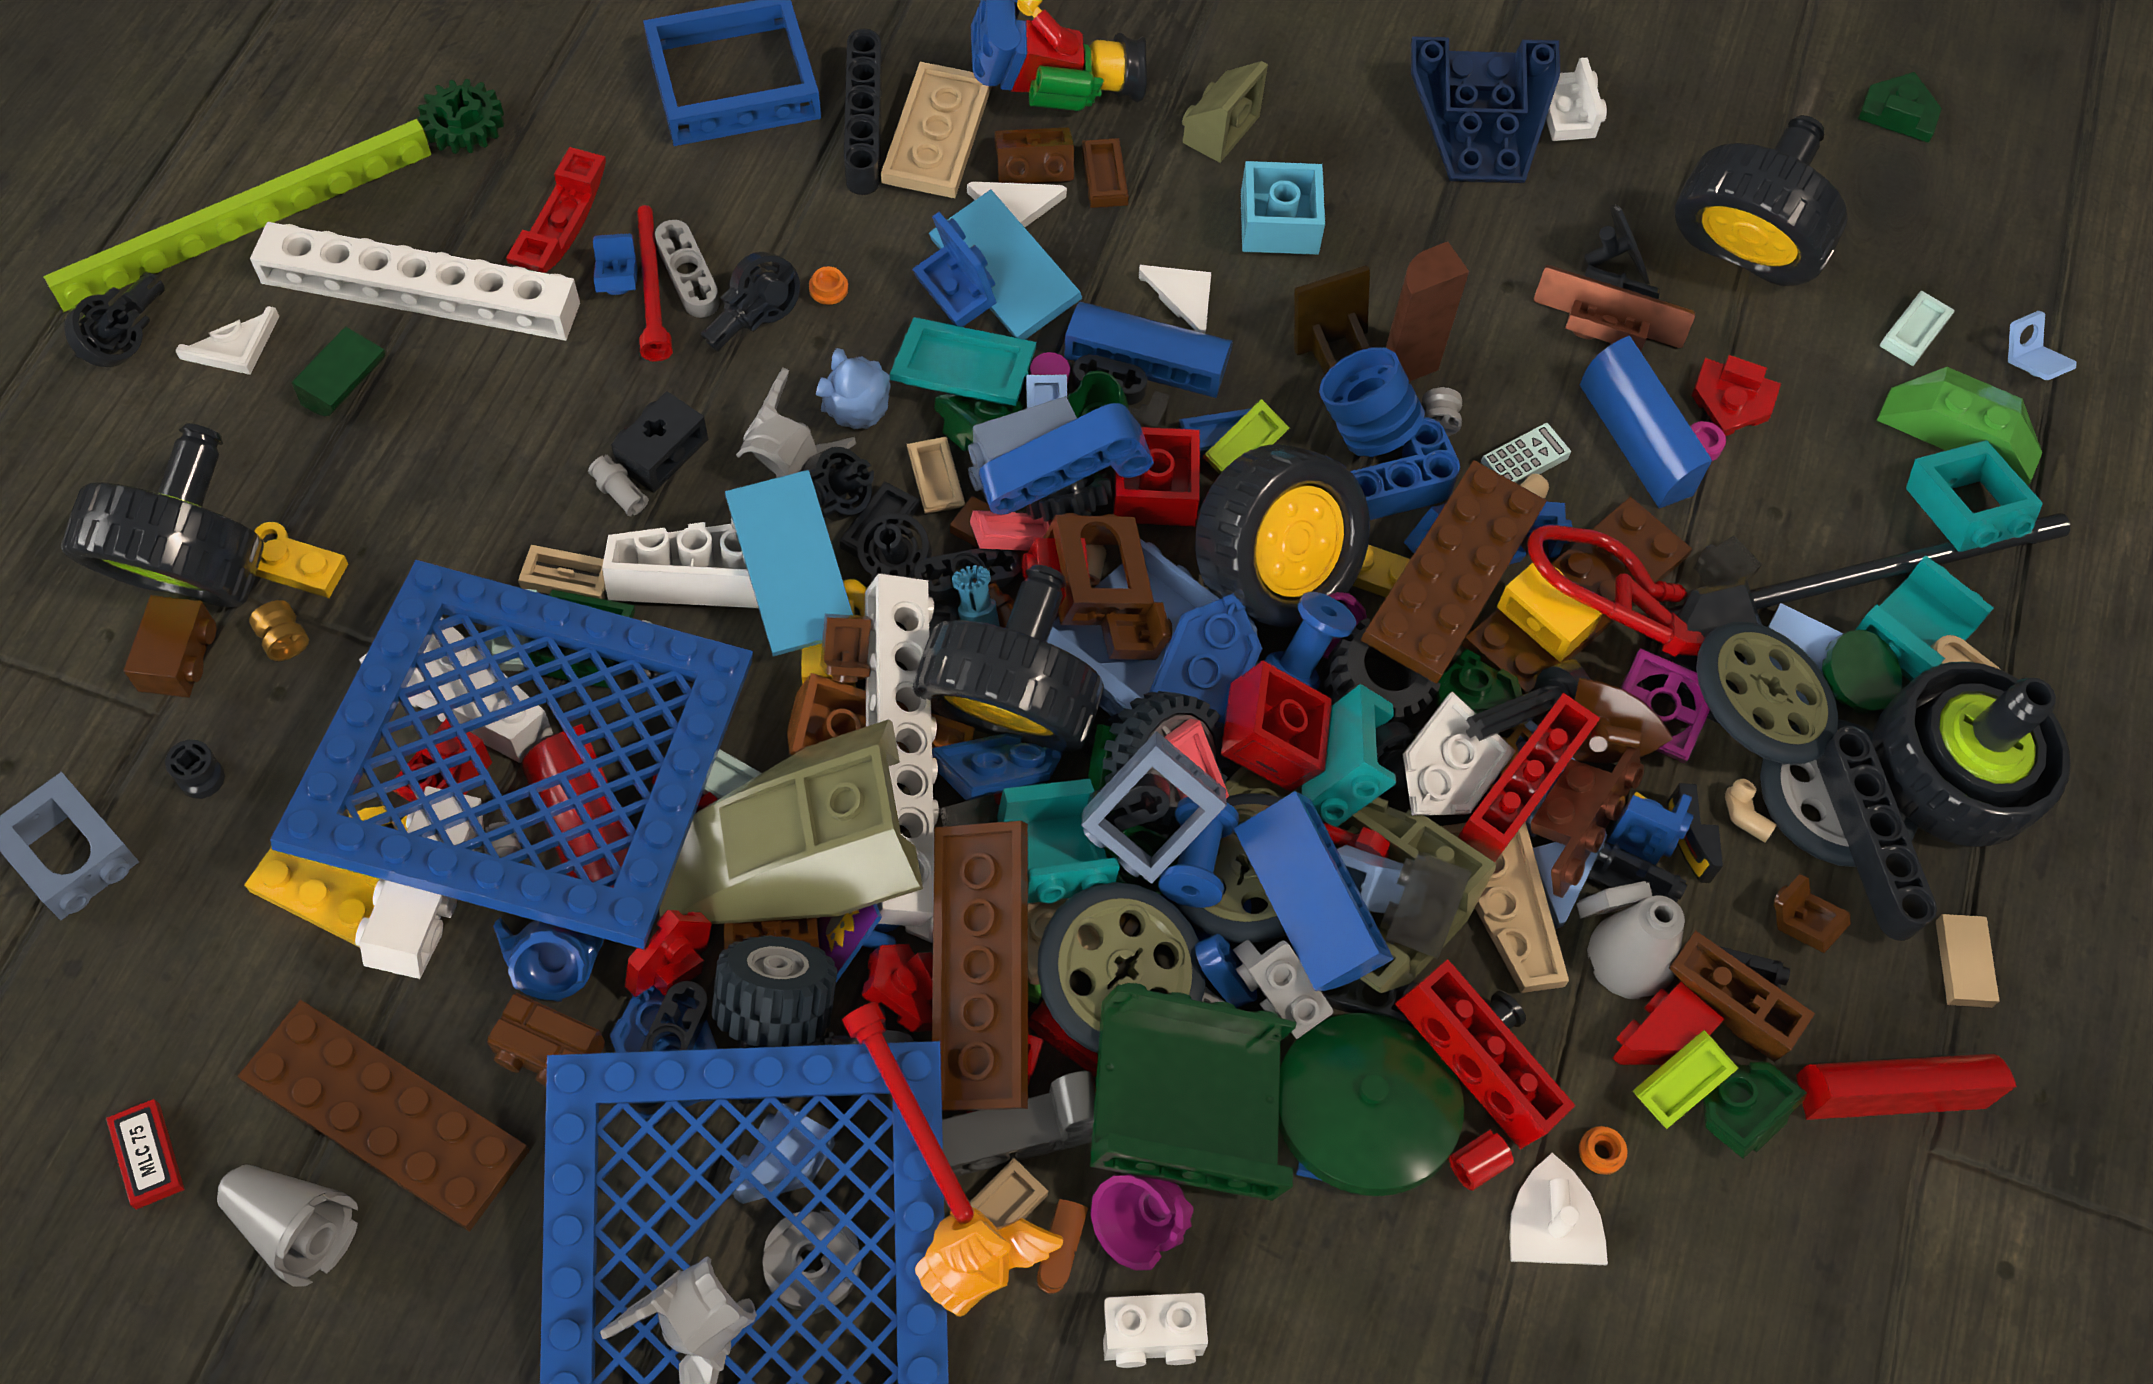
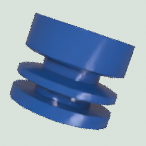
M1372 347L1357 351L1341 359L1329 369L1321 381L1320 396L1332 419L1336 421L1341 436H1343L1348 449L1358 456L1373 457L1389 453L1404 445L1415 436L1423 424L1425 411L1412 385L1409 384V379L1396 353L1387 348Z

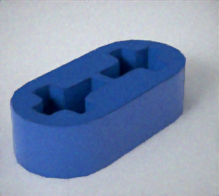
M1220 934L1206 938L1195 945L1196 956L1202 971L1226 1002L1233 1004L1237 1009L1257 1000V990L1251 992L1236 971V968L1241 966L1242 962Z

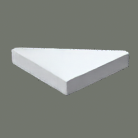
M970 182L967 184V194L974 200L992 189L1024 227L1065 199L1067 194V188L1063 185Z
M1140 265L1139 279L1146 281L1159 294V299L1178 318L1182 317L1195 331L1205 334L1211 272Z
M269 306L262 315L243 323L238 320L209 333L211 337L190 346L179 344L176 353L181 360L251 375L279 318V314L276 308Z

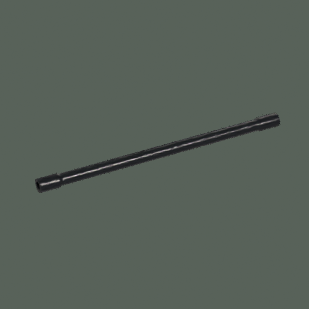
M2057 513L2037 518L2032 532L2025 536L1999 541L1986 547H1977L1958 552L1951 542H1946L1753 589L1751 593L1756 608L1759 610L1779 605L1780 603L1783 604L1910 573L1925 555L1935 563L1942 565L2028 543L2037 544L2065 537L2070 532V522L2065 514ZM1683 604L1666 609L1678 616Z

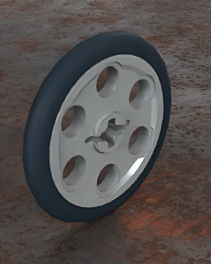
M1838 719L1837 731L1845 726H1854L1863 730L1870 740L1873 741V732L1869 729ZM1797 724L1791 726L1795 732L1801 734ZM1763 758L1760 774L1762 795L1771 818L1781 832L1798 848L1819 860L1838 866L1856 867L1817 766V760L1805 764H1782ZM1797 765L1804 768L1809 774L1810 782L1796 780L1791 775L1790 766ZM1809 804L1814 806L1819 811L1821 820L1819 822L1808 820L1801 812V805ZM1900 812L1912 842L1918 826Z

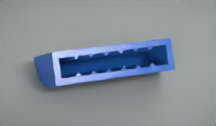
M1079 302L1065 335L1064 358L1076 361L1081 356L1091 354L1114 359L1140 367L1146 373L1147 380L1217 398L1231 354L1233 341Z
M1630 336L1622 338L1608 346L1592 360L1584 373L1580 387L1657 507L1662 508L1694 496L1712 459Z
M1294 791L1233 828L1315 991L1330 990L1348 984L1394 959L1311 799Z

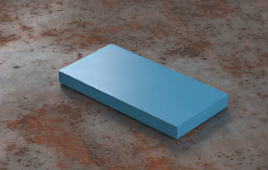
M992 189L948 219L953 218L959 224L966 236L963 241L968 247L976 245L987 260L988 265L985 268L995 282V286L991 289L997 302L989 309L1014 338L1027 339L1082 299L1078 288ZM937 228L929 232L931 240L939 249L943 248L944 245Z
M809 470L725 491V497L773 657L821 644L825 614L853 615Z

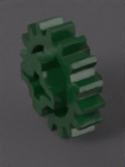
M465 79L463 84L457 86L454 80H450L449 88L446 89L436 85L437 94L435 96L425 94L426 104L418 106L420 113L418 120L424 130L427 141L429 143L436 142L440 151L444 150L447 146H451L453 154H457L461 147H466L469 153H473V145L479 144L486 148L488 146L486 138L497 139L499 137L497 128L504 127L502 118L504 112L501 101L497 100L496 92L493 89L486 91L483 82L472 87L470 79Z

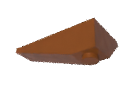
M811 673L796 693L787 729L789 754L794 755L808 746L866 727V691ZM896 701L902 710L909 712L905 704ZM931 713V717H935L937 722L936 736L932 742V748L973 739L974 727ZM896 741L902 751L910 753L905 744Z

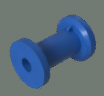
M1307 592L1302 595L1297 605L1303 621L1286 651L1270 653L1265 662L1311 688L1318 690L1320 678L1315 670L1317 664L1333 637H1346L1352 633L1356 626V619L1351 611L1336 599L1318 592Z
M1189 797L1181 799L1177 804L1175 812L1177 822L1182 826L1200 806ZM1227 803V806L1179 855L1177 865L1171 866L1161 873L1158 887L1167 898L1185 906L1199 908L1214 906L1222 900L1224 886L1213 872L1221 838L1235 832L1233 828L1237 827L1239 823V814L1232 805Z

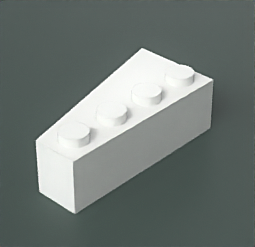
M454 627L442 630L449 644L465 639ZM434 634L424 653L441 647ZM474 646L455 653L462 666L484 659L480 651ZM365 654L362 658L359 659L360 662H361V664H362V662H363V660H364L366 654ZM447 656L425 664L432 677L454 670ZM417 667L407 687L424 681ZM490 668L469 675L476 689L498 682ZM460 679L438 687L446 701L468 693ZM517 685L512 687L520 701L530 698ZM430 690L408 698L411 705L416 708L419 706L426 709L438 704ZM504 691L482 698L490 713L512 705ZM474 702L452 710L460 724L482 716ZM539 705L470 731L481 738L485 745L519 763L523 761L533 747L554 735L546 713ZM444 713L437 715L438 719L442 722L446 719Z
M426 786L424 794L428 796L442 789ZM464 795L471 808L481 805V798ZM455 797L431 805L440 821L463 812ZM423 809L407 815L406 828L408 833L431 825ZM482 815L477 817V819L484 830ZM469 821L445 830L453 845H458L477 837ZM437 834L427 837L441 842ZM483 846L473 849L477 852H484ZM379 879L373 894L374 909L370 918L364 917L361 920L355 938V944L360 946L363 965L420 979L442 936L443 921L440 918L441 916L451 918L457 906V899Z

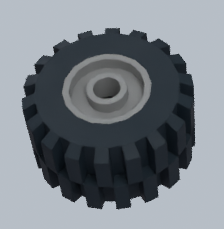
M770 935L749 937L743 939V942H734L728 945V949L720 953L719 960H717L712 1004L713 1020L717 1021V1026L722 1031L729 1032L730 1037L736 1040H743L747 1042L746 1044L753 1046L782 1047V1045H785L786 1047L798 1046L800 1042L806 1045L815 1041V1037H822L826 1033V1028L830 1026L837 979V968L834 967L835 962L831 957L826 956L825 951L819 947H813L808 942L795 940L790 937Z

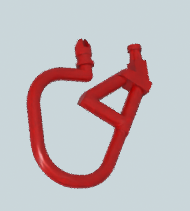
M1545 525L1538 527L1530 534L1527 543L1529 556L1542 577L1559 592L1662 643V651L1674 657L1678 654L1698 656L1705 637L1701 632L1687 631V624L1675 613H1671L1659 603L1663 601L1678 603L1685 599L1687 592L1681 584L1666 583L1664 581L1654 583L1642 562L1628 547L1615 538L1595 530ZM1545 540H1560L1598 546L1617 557L1629 569L1635 581L1628 574L1618 575L1615 579V602L1563 576L1547 558L1543 549V542ZM1632 602L1650 618L1632 610Z

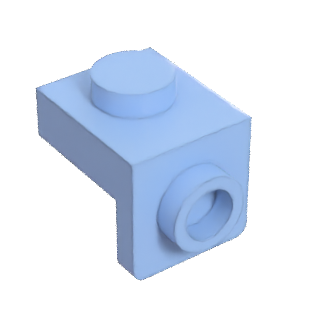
M1026 375V409L1064 396L1067 397V375Z

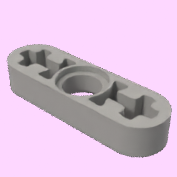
M668 220L661 223L655 231L658 252L685 310L690 315L698 318L714 314L719 308L717 286L689 227L679 220ZM675 237L677 241H680L681 249L675 251L673 242L669 238ZM684 263H693L698 266L690 274H682L677 271V268ZM699 286L702 296L707 299L700 301L697 296L695 297L693 288Z

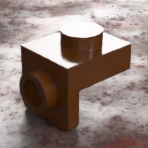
M1153 602L1146 615L1106 613L1100 623L1109 659L1156 660L1172 638V622L1166 616L1163 602Z
M825 614L820 665L827 675H832V680L843 683L858 682V677H870L871 667L867 663L871 628L869 616Z
M1799 874L1789 886H1783L1775 897L1774 908L1776 911L1777 929L1823 953L1831 947L1851 924L1850 912L1811 894L1809 878L1802 874Z

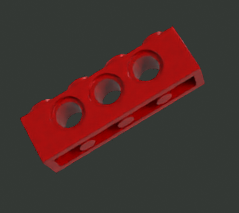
M1563 692L1469 818L1457 838L1493 862H1496L1600 720V717Z
M1448 959L1426 975L1395 1003L1520 1149L1546 1135L1576 1106Z

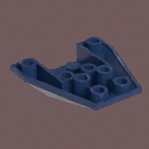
M1412 37L1411 75L1449 180L1460 182L1524 183L1560 77L1559 40L1522 39L1516 53L1449 51L1448 37Z

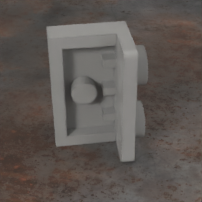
M1249 940L1244 941L1233 949L1242 962V965L1236 968L1242 980L1251 992L1260 988L1266 997L1264 1001L1259 1003L1262 1009L1278 1014L1279 1018L1296 1021V1028L1291 1032L1296 1039L1333 1013L1332 1007L1321 991L1314 990L1300 960L1286 941L1279 942L1262 955Z

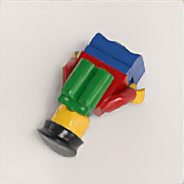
M980 0L979 7L971 23L973 73L975 78L983 85L997 86L1000 84L1002 90L1029 92L1030 106L1081 111L1085 106H1092L1096 96L1101 97V90L1114 91L1118 97L1130 96L1135 102L1143 100L1147 88L1145 37L1142 36L1138 40H1133L1122 33H1117L1113 41L1095 40L1089 47V45L1083 44V34L1080 31L1060 26L1046 9L1042 11L1039 8L1043 0ZM1020 12L1027 16L1032 15L1034 18L1033 20L1026 21L1017 20Z

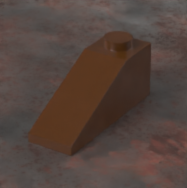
M1696 930L1669 967L1692 992L1724 1018L1722 1022L1736 1036L1773 1062L1792 1050L1815 1015L1810 1009Z

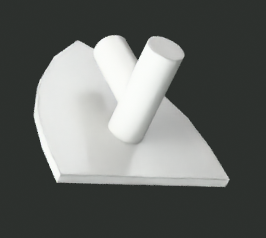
M1551 1153L1532 1170L1518 1191L1510 1221L1511 1262L1607 1265L1606 1239L1601 1215L1595 1202L1575 1172Z

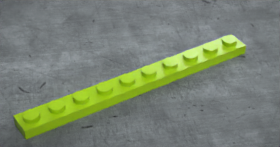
M415 119L45 275L44 278L62 310L66 312L74 308L86 297L98 294L104 295L112 287L121 289L136 282L145 272L152 274L161 272L166 268L260 229L267 222L275 223L278 220L308 209L318 203L430 156L431 151L424 130L418 120Z

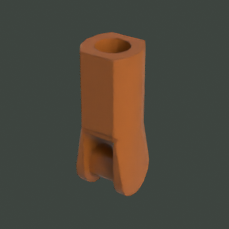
M1059 1199L1056 1204L1049 1231L1062 1236L1063 1245L1061 1248L1049 1253L1048 1259L1041 1261L1036 1280L1038 1287L1048 1294L1059 1292L1066 1284L1071 1272L1074 1254L1077 1251L1088 1211L1087 1207L1076 1202Z

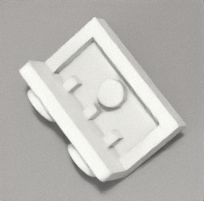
M1579 58L1575 72L1560 73L1546 117L1552 141L1595 138L1601 122H1604L1606 119V103L1604 99H1600L1597 89V74L1591 70L1588 58Z
M1202 1293L1108 1297L1105 1299L1106 1331L1103 1339L1104 1361L1116 1360L1117 1367L1132 1368L1146 1365V1358L1166 1357V1364L1186 1365L1196 1362V1356H1203L1208 1345L1205 1300Z

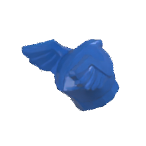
M501 917L493 925L503 958L509 967L508 974L511 977L513 987L516 990H521L526 995L538 999L554 1000L555 1002H561L563 998L573 995L585 986L604 941L600 937L536 920L529 923L518 935L512 934Z

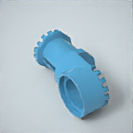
M973 565L971 570L970 566H966V571L963 568L960 570L961 572L956 571L952 576L953 587L958 589L961 600L958 607L960 620L1000 626L996 602L990 598L989 594L990 572L985 568L983 569V566L977 569V565Z

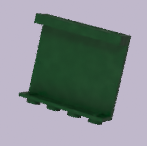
M1137 983L1118 984L1102 1001L1090 1167L1271 1201L1293 1187V1168L1277 1165L1280 1041L1296 1028V1021L1279 1018L1278 1014L1271 1011L1253 1013L1239 1010L1228 1002L1205 1003L1192 1000L1191 996L1185 993L1172 992L1162 994L1148 991L1145 986Z

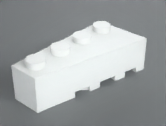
M732 518L731 524L705 527V522L688 524V528L675 532H667L665 528L608 535L602 566L608 600L758 608Z

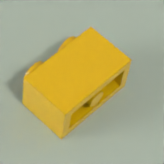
M1533 563L1505 587L1497 605L1500 611L1559 662L1566 658L1594 632L1603 613L1559 592L1542 577Z

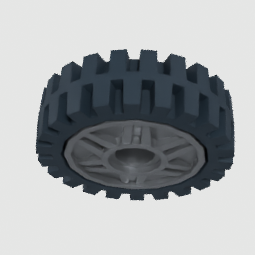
M1150 692L1143 694L1144 698H1136L1131 701L1132 709L1123 708L1118 714L1123 724L1113 723L1109 732L1116 736L1115 741L1106 740L1104 750L1112 752L1111 757L1103 758V768L1112 771L1111 774L1104 777L1107 784L1156 731L1165 737L1191 718L1200 720L1220 774L1222 767L1230 768V759L1221 755L1223 741L1221 736L1224 734L1225 724L1217 722L1220 715L1216 710L1210 709V704L1180 693ZM1151 767L1146 774L1159 775L1169 784L1170 805L1164 816L1150 821V823L1181 826L1175 818L1176 807L1181 800L1176 786ZM1221 774L1225 784L1228 776ZM1149 792L1142 793V797H1147L1150 802L1157 801V796L1152 797Z

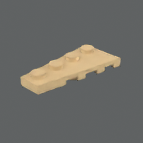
M1524 822L1495 862L1496 869L1475 906L1479 917L1520 993L1562 988L1569 982L1526 822ZM1466 823L1441 827L1457 837Z

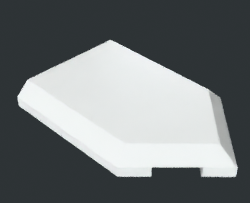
M1453 692L1448 694L1403 753L1412 816L1471 813L1516 752L1498 734L1481 741L1476 736L1469 738L1466 730L1470 726L1466 720L1476 713Z

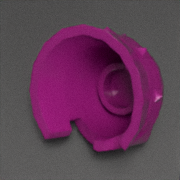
M1127 1174L1113 1176L1100 1184L1092 1198L1091 1219L1096 1237L1103 1249L1115 1261L1133 1270H1152L1162 1257L1159 1252L1168 1251L1183 1243V1235L1192 1226L1190 1220L1194 1209L1186 1200L1182 1189L1177 1183Z

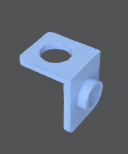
M2036 311L2010 324L2008 363L2029 372L2032 376L2051 380L2075 369L2077 362L2043 346L2045 313ZM2033 324L2034 331L2032 337L2025 344H2020L2021 333L2027 326Z

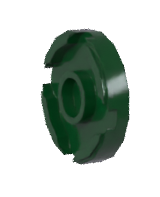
M1865 630L1848 631L1829 642L1826 650L1829 649L1827 658L1823 659L1822 672L1828 681L1835 700L1841 705H1849L1851 708L1856 709L1853 712L1859 714L1876 713L1883 710L1901 691L1902 672L1898 658L1889 644L1878 635Z

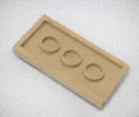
M920 62L881 171V183L955 198L992 86L980 83L975 78L973 72Z

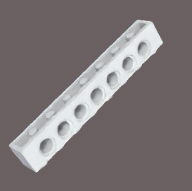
M267 222L250 257L261 284L565 341L580 305L574 279L561 274H546L530 271L519 266L509 267L492 264L481 259L471 260L455 257L443 252L422 251L406 245L395 246L375 242L368 238L358 239L337 235L330 231L320 232L299 228L292 224L282 225Z
M878 574L865 591V616H869L871 619L867 660L871 667L870 677H866V727L890 719L893 722L896 741L905 744L909 749L910 753H906L897 745L900 763L889 766L899 825L909 830L912 838H905L916 847L923 889L876 905L882 916L878 924L922 926L933 916L934 826L938 819L939 806L937 800L933 799V784L937 777L938 764L936 758H932V742L936 736L937 722L935 717H931V700L917 697L913 691V683L922 654L930 637L929 622L933 616L934 601L932 597H928V580ZM896 622L903 624L907 631L898 627ZM896 661L903 663L908 671L901 669ZM896 701L905 704L909 712L902 710ZM897 783L905 785L911 795L901 792Z

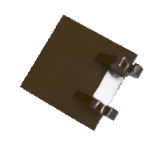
M1367 265L1295 288L1294 351L1297 355L1312 351L1320 363L1324 375L1337 364L1329 348V342L1346 338L1354 352L1370 348L1364 335L1368 333L1370 269Z

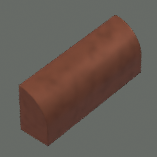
M1449 242L1422 251L1412 259L1407 268L1386 348L1396 353L1409 382L1439 370L1467 281L1469 270Z

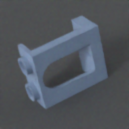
M62 772L0 815V852L40 900L60 920L69 914L83 909L93 896L109 884L122 880L129 870L139 863L137 858ZM69 817L87 838L91 846V854L81 869L70 874L61 875L47 869L30 849L29 845Z

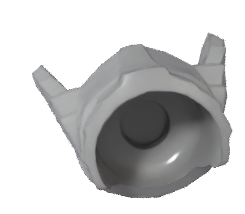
M783 367L757 416L746 431L741 450L736 454L740 458L743 453L752 451L759 461L777 475L776 478L804 471L808 460L812 456L828 448L844 447L849 449L856 444L855 437L815 445L808 426L777 413L776 408L789 370Z
M707 1256L696 1265H692L684 1271L678 1270L650 1294L630 1306L622 1315L602 1329L600 1333L603 1339H607L657 1312L666 1343L676 1352L687 1354L679 1363L680 1384H717L719 1371L724 1369L726 1355L730 1354L731 1340L743 1328L753 1323L757 1314L754 1304L749 1298L742 1299L737 1303L731 1298L714 1274L711 1265L712 1259Z

